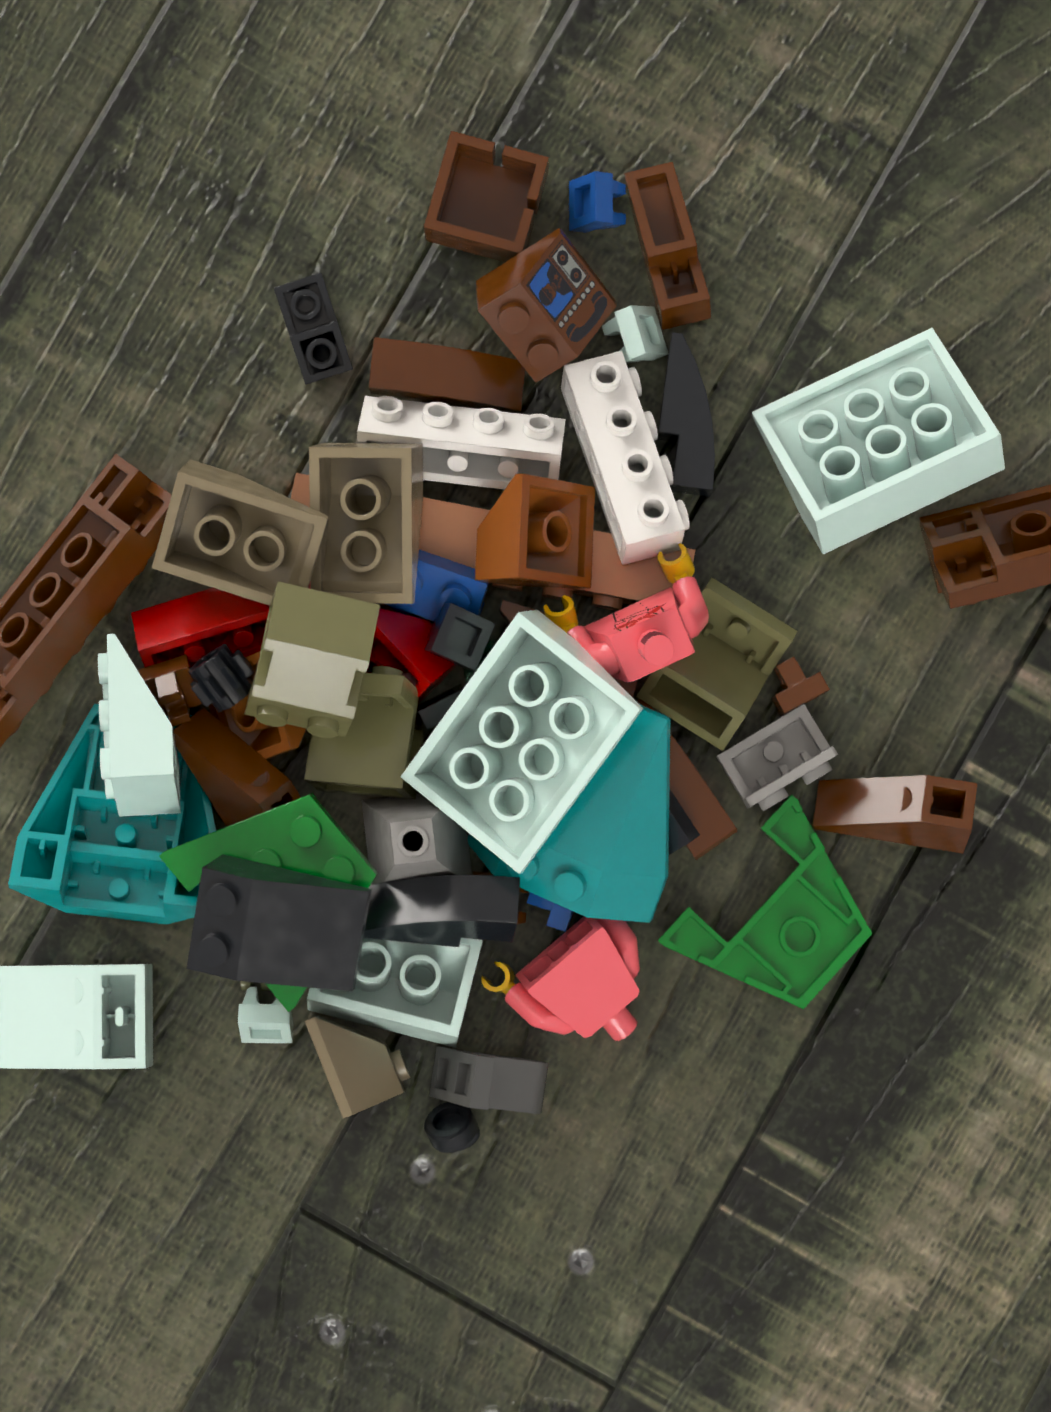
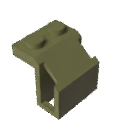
M711 577L702 592L709 613L708 623L698 636L692 638L695 652L686 658L651 673L636 697L723 751L745 719L767 678L798 631Z
M278 581L270 602L258 665L248 695L245 715L254 716L257 721L268 726L282 727L289 724L307 728L310 734L321 738H334L337 735L346 737L356 712L363 673L367 672L380 605Z
M374 666L371 673H363L356 712L346 737L337 735L334 738H321L311 734L305 781L318 791L416 799L417 790L403 780L401 775L424 745L423 730L414 729L419 700L417 688L405 676H402L403 672L401 670L386 666Z

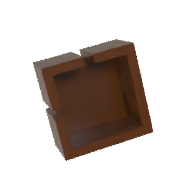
M451 131L424 224L425 240L502 262L508 261L527 249L534 226V214L537 215L549 172V157L505 145L502 153L503 167L494 165L496 158L495 142Z

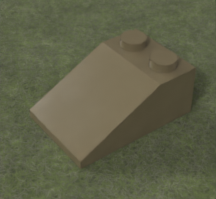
M320 443L309 447L310 508L329 516L311 577V589L370 603H415L423 505V444Z
M190 459L177 473L152 568L270 606L278 581L309 588L329 516L239 474Z

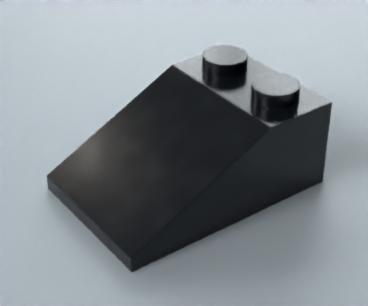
M222 854L202 868L186 969L236 981L353 991L356 985L372 889Z

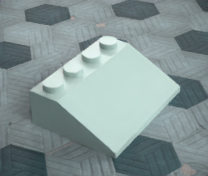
M933 328L752 412L753 419L784 483L822 554L1005 469L1001 434Z
M539 610L518 612L403 772L401 778L513 870L521 874L643 708L573 637Z

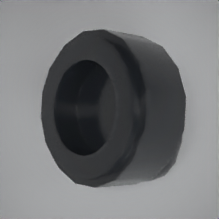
M446 1102L435 1107L428 1114L424 1123V1130L432 1146L437 1151L443 1153L465 1150L471 1147L480 1137V1129L471 1109L454 1103Z

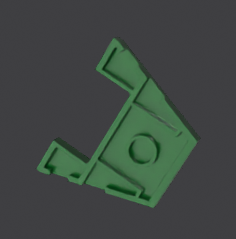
M312 793L168 849L159 855L188 892L200 884L202 868L222 854L365 888H370L378 875L375 868ZM265 983L288 1012L297 1006L307 987Z
M791 794L759 829L798 864L793 872L728 942L689 907L682 912L657 941L668 949L804 1009L872 935V932L841 876L839 877L825 852L822 842L810 825L798 799Z

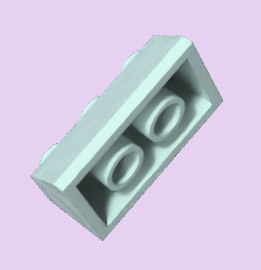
M363 938L355 989L353 991L310 988L307 996V1008L309 1011L456 1048L483 940L461 938L459 947Z

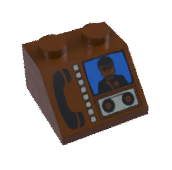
M561 228L553 231L476 280L478 311L536 383L577 358L617 306L616 300Z

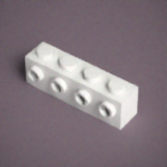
M622 351L564 365L561 391L622 565L656 557L660 551L663 554L680 550L678 544H682L685 530H688L690 527L689 517L684 502L682 500L675 501L670 487L674 481L670 462L666 455L659 456L654 442L658 438L654 417L651 411L643 412L638 398L642 395V387L635 367H627Z
M365 396L357 430V443L423 444V480L505 490L515 474L523 473L559 480L566 419L552 418L544 414L527 415L501 412L493 408L475 409L450 406L443 402L424 403L399 400L392 396Z

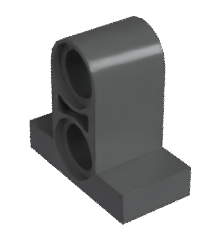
M436 1046L429 1097L468 1108L483 1110L490 1108L542 1114L549 1063Z

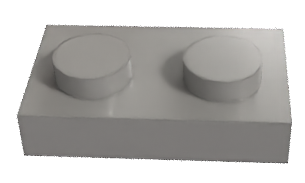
M805 704L717 755L716 758L746 808L748 809L758 803L762 811H765L789 796L784 788L786 785L800 777L808 785L833 770L828 760L838 755L833 746H829Z

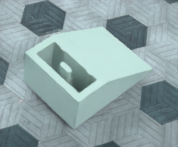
M107 634V653H98L99 683L103 687V700L99 701L100 730L104 732L105 747L100 748L101 778L102 780L105 779L106 799H115L119 817L181 813L179 762L172 724L116 635Z
M152 964L0 966V1068L144 1069L153 1066Z

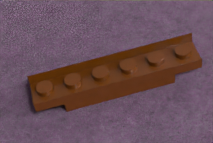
M117 454L113 456L0 599V748L8 737L19 729L23 718L38 699L49 691L56 676L71 657L82 649L86 638L101 619L111 612L119 596L134 577L145 569L149 558L157 549L172 494L157 485Z
M1051 484L919 517L938 594H944L950 609L1051 584Z

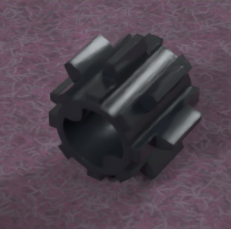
M226 644L211 650L188 670L194 679L190 683L192 691L204 707L212 704L218 713L231 708L245 698L253 684V679L250 677L254 673L251 664L239 649L232 653Z

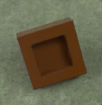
M186 654L138 669L161 709L168 716L172 727L191 721L189 708L202 704L191 689L190 683L194 679L188 671L191 665Z
M795 657L786 660L773 669L784 690L771 698L780 717L830 690L821 672L806 678Z

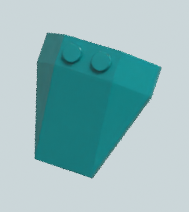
M94 703L17 836L8 886L12 890L65 913L166 925L194 918L200 884L188 892L159 855L168 849L216 831L211 802L176 747L179 762L181 813L119 817L115 799H106L105 779L102 780L100 748H105L104 732L100 730L99 704Z
M640 705L643 710L523 873L518 874L471 834L467 837L469 846L494 876L520 877V888L582 916L650 923L655 914L669 871L671 717Z

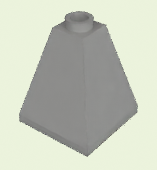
M421 793L416 794V799L384 797L362 800L368 861L378 872L371 885L417 877L472 875L467 831ZM411 831L419 832L423 837L422 847L414 852L408 851L403 845L405 836Z

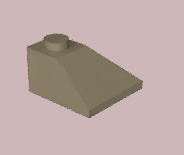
M322 1014L305 1021L343 1119L406 1091L403 1081L411 1077L400 1049L391 1052L387 1042Z

